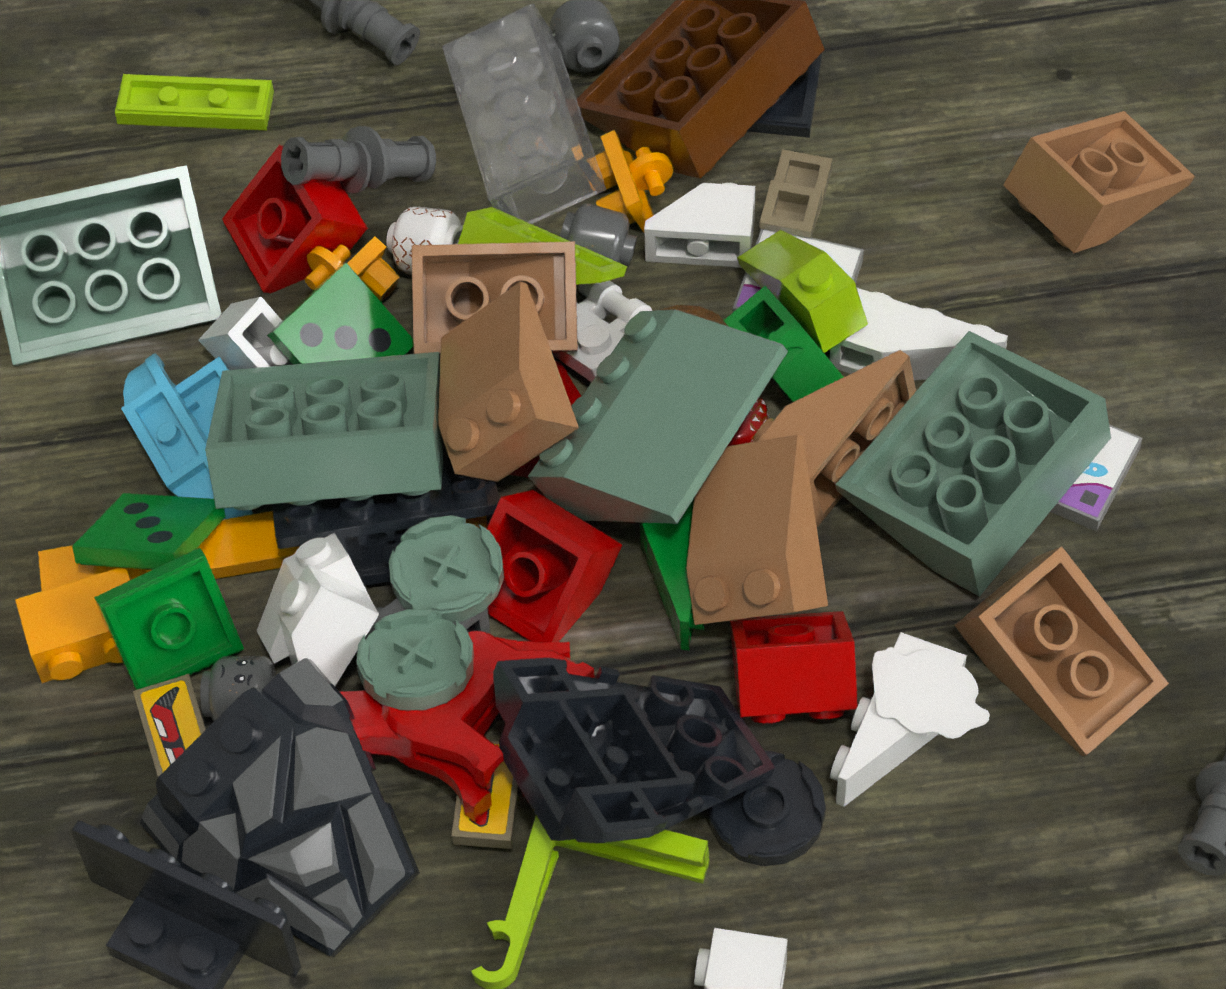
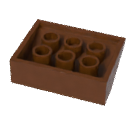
M675 0L570 106L576 115L606 134L615 130L620 142L636 152L642 147H649L651 153L659 152L669 157L673 172L701 179L746 134L747 130L764 112L777 102L778 98L789 86L807 71L808 67L825 49L806 1Z

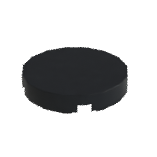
M765 751L775 766L770 779L707 809L710 830L720 846L738 860L759 866L786 864L806 854L820 837L826 813L823 787L812 770L800 761L797 764L792 760L785 759V754L773 751Z

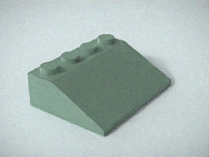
M187 165L0 206V311L13 366L210 323L220 317L221 309Z
M676 309L640 311L626 324L625 334L612 353L599 364L596 371L597 375L583 396L571 405L579 428L542 452L539 456V461L528 475L529 479L549 500L583 521L677 524L788 353L781 343Z
M968 331L835 486L842 496L934 572L980 597L1111 439L1106 400Z
M439 352L222 371L205 448L216 509L233 507L237 510L245 511L256 509L265 504L288 502L292 505L303 506L312 504L317 500L334 498L361 501L374 495L392 493L418 496L430 490L441 489L443 438L438 426Z

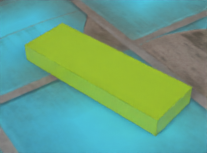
M123 74L115 116L117 124L267 131L274 90L272 80Z

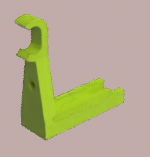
M536 816L506 920L487 922L489 932L494 940L504 939L510 943L504 964L497 971H487L482 966L472 970L471 973L474 981L485 989H504L516 979L530 934L559 857L558 851L553 850L554 846L565 847L703 884L710 862L708 841L668 830H663L650 838L606 843L577 842L576 839L553 841L549 838Z

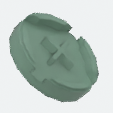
M450 515L422 521L410 527L400 538L401 543L396 547L395 552L392 551L389 559L392 591L404 609H430L443 613V619L452 623L455 620L458 622L465 621L483 612L498 596L504 579L501 547L489 530L480 524L478 528L473 524L466 523V518Z
M406 609L385 616L374 624L375 630L366 639L364 634L358 644L357 670L365 691L380 704L395 709L427 710L445 704L465 689L473 675V642L466 628L456 620L455 624H453L451 621L443 619V613L430 609Z

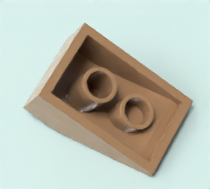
M1125 111L1031 137L1003 186L1018 199L1019 205L1025 211L1034 214L1053 233L1058 243L1076 253L1106 243L1189 186L1195 176Z
M575 241L411 245L414 354L439 352L441 358V337L519 282L528 285L552 353L578 351Z
M517 283L441 337L438 426L455 474L498 482L579 428L526 283Z
M901 350L894 352L785 406L775 420L773 418L766 420L755 434L753 442L803 434L817 527L842 498L835 484L916 392L909 355Z
M803 434L727 446L695 495L686 567L695 625L792 613L828 606Z
M1062 546L1036 556L954 625L986 667L1081 756L1088 755L1169 684Z

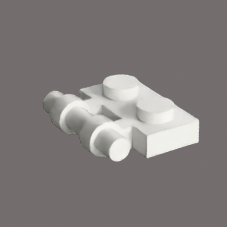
M610 280L602 283L579 284V292L587 298L581 303H577L578 351L552 353L554 357L591 382L597 375L596 371L599 364L612 353L625 334L624 329L629 320L640 311H652L651 307L637 298L629 300L623 296L621 288ZM610 313L618 317L610 324L602 320Z

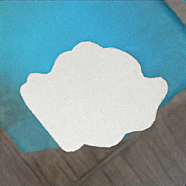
M889 647L885 651H877L874 654L872 670L877 714L882 718H895L901 725L913 733L924 734L932 731L952 739L961 737L970 729L983 726L989 721L990 715L988 710L981 708L975 703V699L979 694L976 680L967 668L959 665L952 653L946 650L932 651L922 648L909 655H902L898 650Z

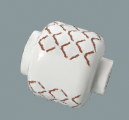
M419 206L410 207L399 216L397 222L390 225L386 240L387 248L390 253H393V259L397 267L404 273L412 274L411 245L458 244L463 225H461L459 218L449 210Z

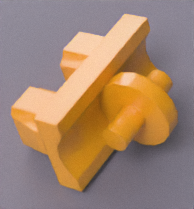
M615 130L600 136L605 151L583 162L582 165L591 186L597 194L618 184L619 190L596 200V205L625 214L629 219V224L637 222L644 232L645 221L654 216L645 190H649L652 196L662 194L665 190L663 184L672 177L673 167L667 155L659 152L651 153L649 147L638 149L636 151L637 158L634 160L630 152L623 150L619 137Z
M374 237L347 264L373 294L383 302L395 290L400 277L382 259L386 246ZM341 244L333 252L322 246H316L307 255V261L313 270L304 279L308 287L315 290L351 256L350 251Z

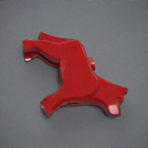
M484 631L468 632L473 642L474 650L472 677L465 689L453 699L427 710L395 709L380 704L366 691L339 692L346 698L352 709L355 719L351 720L363 751L393 756L410 768L440 778L451 786L459 796L465 816L476 821L492 806L491 793L487 790L486 786L489 784L496 768L504 761L503 753L499 746L483 736L499 713L496 708L493 671L497 662L549 657L566 660V671L568 674L595 678L593 667L584 662L578 664L570 659V642L517 641L495 637Z

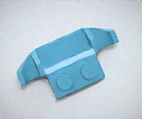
M154 353L145 359L143 364L128 373L123 390L125 406L121 409L166 487L175 496L214 499L205 448L222 371L230 369L220 357H217L193 375L175 385L165 372L163 361ZM233 507L224 508L226 515L224 519L253 514L252 510H237Z

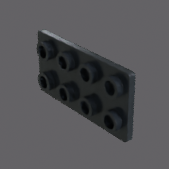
M450 458L443 461L441 489L430 490L422 495L380 494L361 501H352L346 498L322 499L303 506L292 505L289 502L272 504L277 547L279 549L297 547L311 539L325 538L335 533L348 553L364 586L391 582L389 559L392 551L395 552L396 547L401 543L400 538L410 527L434 517L452 515L470 519L493 515L500 498L495 481L455 474Z
M77 820L71 829L90 880L107 890L133 901V904L106 944L110 956L179 989H223L243 955L290 977H296L301 969V964L286 913L273 902L260 897L255 898L254 901L248 900L234 893L233 888L216 875L202 873L201 877L183 869L174 857L160 849L151 848L149 852H146L131 845L125 835L109 825L99 824L95 828L83 821Z

